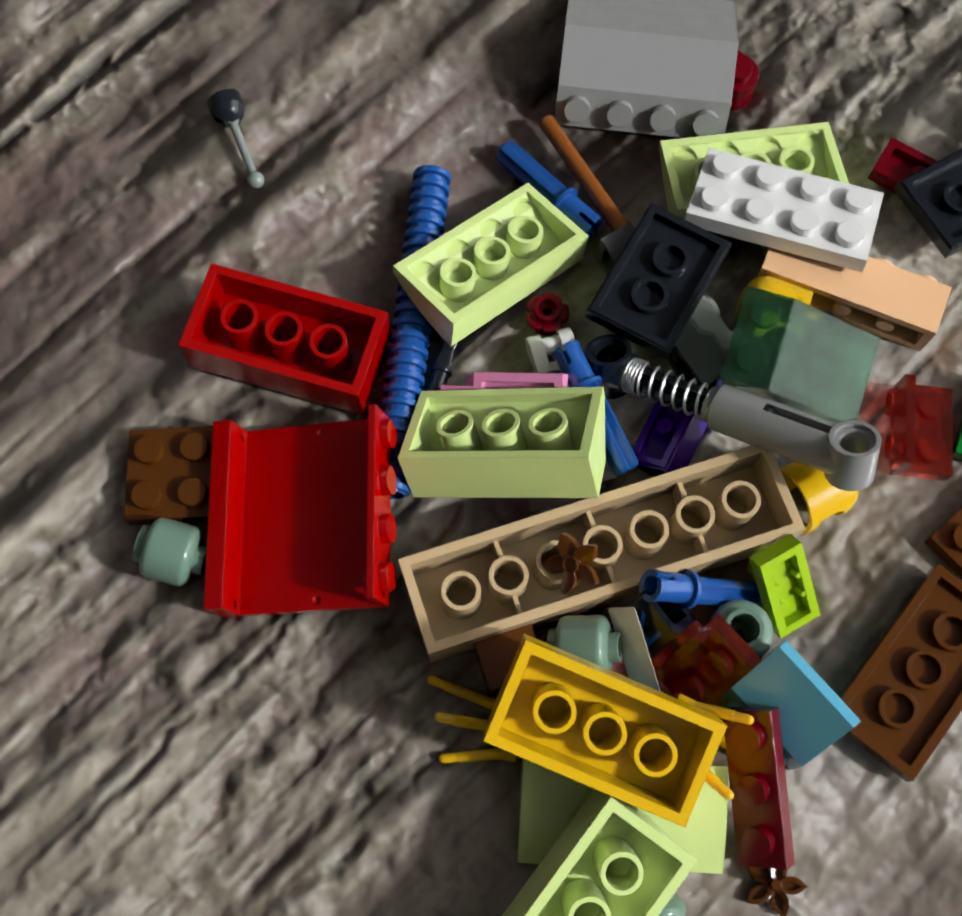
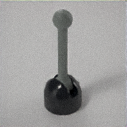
M235 89L218 91L210 96L207 101L210 113L217 124L231 128L249 174L247 176V183L251 188L258 189L264 184V176L256 170L238 125L243 119L245 111L240 93Z

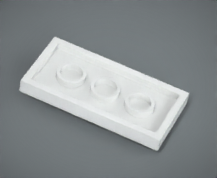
M709 148L690 200L685 220L710 232L863 272L868 260L884 193Z

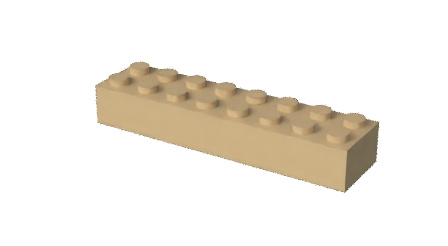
M752 445L599 494V498H587L398 559L429 661L432 663L474 649L475 642L529 624L535 629L559 621L563 616L577 615L641 594L639 582L643 573L648 569L679 573L684 569H691L697 574H701L749 558L788 534L798 538L806 529L774 453ZM565 532L574 537L580 547L587 544L598 545L597 557L587 564L596 571L600 582L598 584H586L579 579L577 586L567 594H564L562 590L561 580L563 572L550 571L543 564L550 557L559 554L558 541L561 533Z

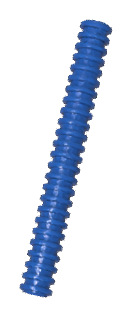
M422 165L413 171L414 181L411 185L412 194H410V206L408 207V218L406 220L407 230L404 234L405 243L402 248L404 255L401 256V260L439 238L444 233V222L446 221V209L448 207L447 198L450 193L449 185L451 184L452 176L442 167ZM399 281L397 283L398 293L395 297L397 305L393 311L395 318L392 320L391 326L394 331L390 333V342L392 344L388 346V355L390 357L386 361L388 371L384 375V381L387 384L382 389V394L385 397L381 399L380 408L384 410L383 412L393 420V425H395L397 432L396 446L391 448V466L395 470L397 488L395 494L390 496V499H403L410 495V488L406 485L407 481L397 458L422 391L421 387L425 383L423 374L426 373L427 365L424 361L428 359L429 352L426 348L430 345L428 335L431 334L432 330L431 324L409 298Z

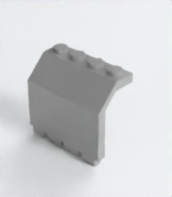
M568 0L555 109V119L558 124L678 138L724 134L732 104L739 44L734 1Z

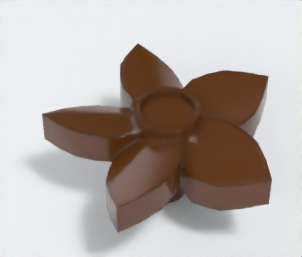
M566 532L561 533L558 541L559 554L550 557L543 564L550 571L563 572L561 580L563 593L567 594L577 586L579 579L586 584L600 583L596 571L587 564L597 557L598 545L587 544L580 547L574 537Z
M747 866L751 877L759 884L751 888L746 903L763 904L769 900L773 910L781 916H786L789 910V898L786 894H798L808 887L799 878L786 876L788 870Z

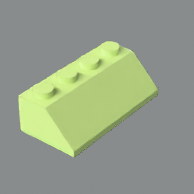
M562 387L421 391L397 458L412 496L452 498H599L606 463L604 388Z
M594 789L502 916H659L698 861L639 808Z

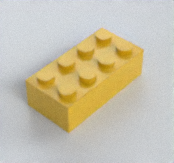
M523 634L484 727L483 741L686 828L727 725L715 714L532 636Z

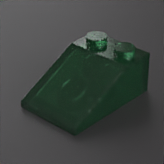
M747 285L739 303L715 386L719 388L728 384L835 423L845 420H857L880 338L797 299Z

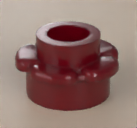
M545 292L543 296L535 295L526 304V311H528L526 321L535 332L541 335L556 333V330L561 329L563 323L569 319V307L567 304L562 303V298L556 293ZM548 309L551 311V314L546 316L543 314V311Z

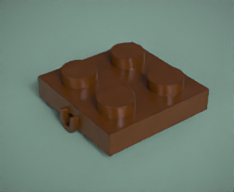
M183 425L181 428L169 426V428L129 430L124 507L125 522L129 525L152 524L158 518H169L183 523L208 521L213 426L188 427Z

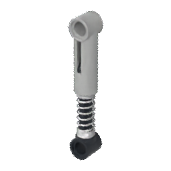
M608 334L595 337L588 342L585 348V356L594 375H600L603 380L599 385L604 388L607 399H617L628 393L634 396L638 395L641 399L649 397L652 403L660 400L663 407L672 405L674 411L683 409L687 416L695 413L696 418L706 422L710 430L822 471L826 480L841 490L860 491L867 488L874 481L882 439L879 431L866 422L845 420L835 423L728 384L719 388L714 386L709 390L707 382L698 386L696 385L695 378L687 382L683 374L677 378L673 377L672 370L667 371L666 374L662 373L660 365L655 367V369H651L649 361L641 360L636 354H633L630 343L618 335Z

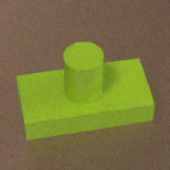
M788 534L749 557L747 572L756 580L764 611H766L772 622L773 632L780 639L821 615L801 541L792 534Z

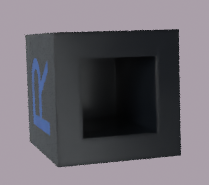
M641 598L632 606L636 609L651 659L697 621L689 609H681L675 603L647 602Z

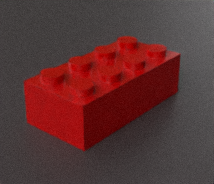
M211 263L178 346L190 367L364 415L390 339L391 330L387 311Z

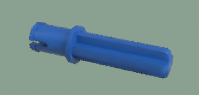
M514 141L501 145L496 155V160L524 185L529 183L582 229L588 235V239L593 236V233L590 231L591 227L596 232L600 229L604 218L595 213L577 197L578 191L575 188L568 189Z
M578 340L564 344V351L561 348L553 351L552 356L556 359L562 373L568 374L569 387H600L599 384L603 380L600 375H594ZM605 396L606 461L612 473L617 476L633 470L638 465V459Z
M648 569L643 573L639 582L640 593H653L645 594L642 597L645 601L675 603L681 609H691L696 604L720 606L730 600L742 599L756 603L759 607L763 605L756 583L700 577L691 569H684L679 573Z

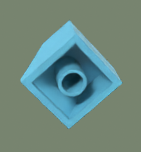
M787 640L767 652L721 693L728 701L725 708L779 707L784 764L789 770L803 767L861 722Z

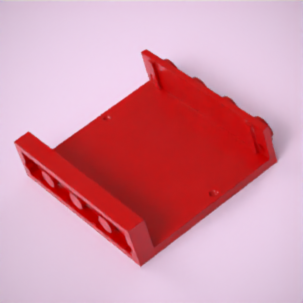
M376 404L368 405V419L246 431L232 420L213 421L204 610L225 618L390 607V592L395 590L396 571L393 563L390 562V543H394L396 539V522L393 514L390 513V496L395 494L397 488L395 470L391 466V448L396 446L397 432L395 425H393V420Z

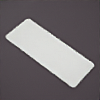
M610 607L608 612L614 631L620 632L622 636V658L628 677L660 691L636 609L634 607Z

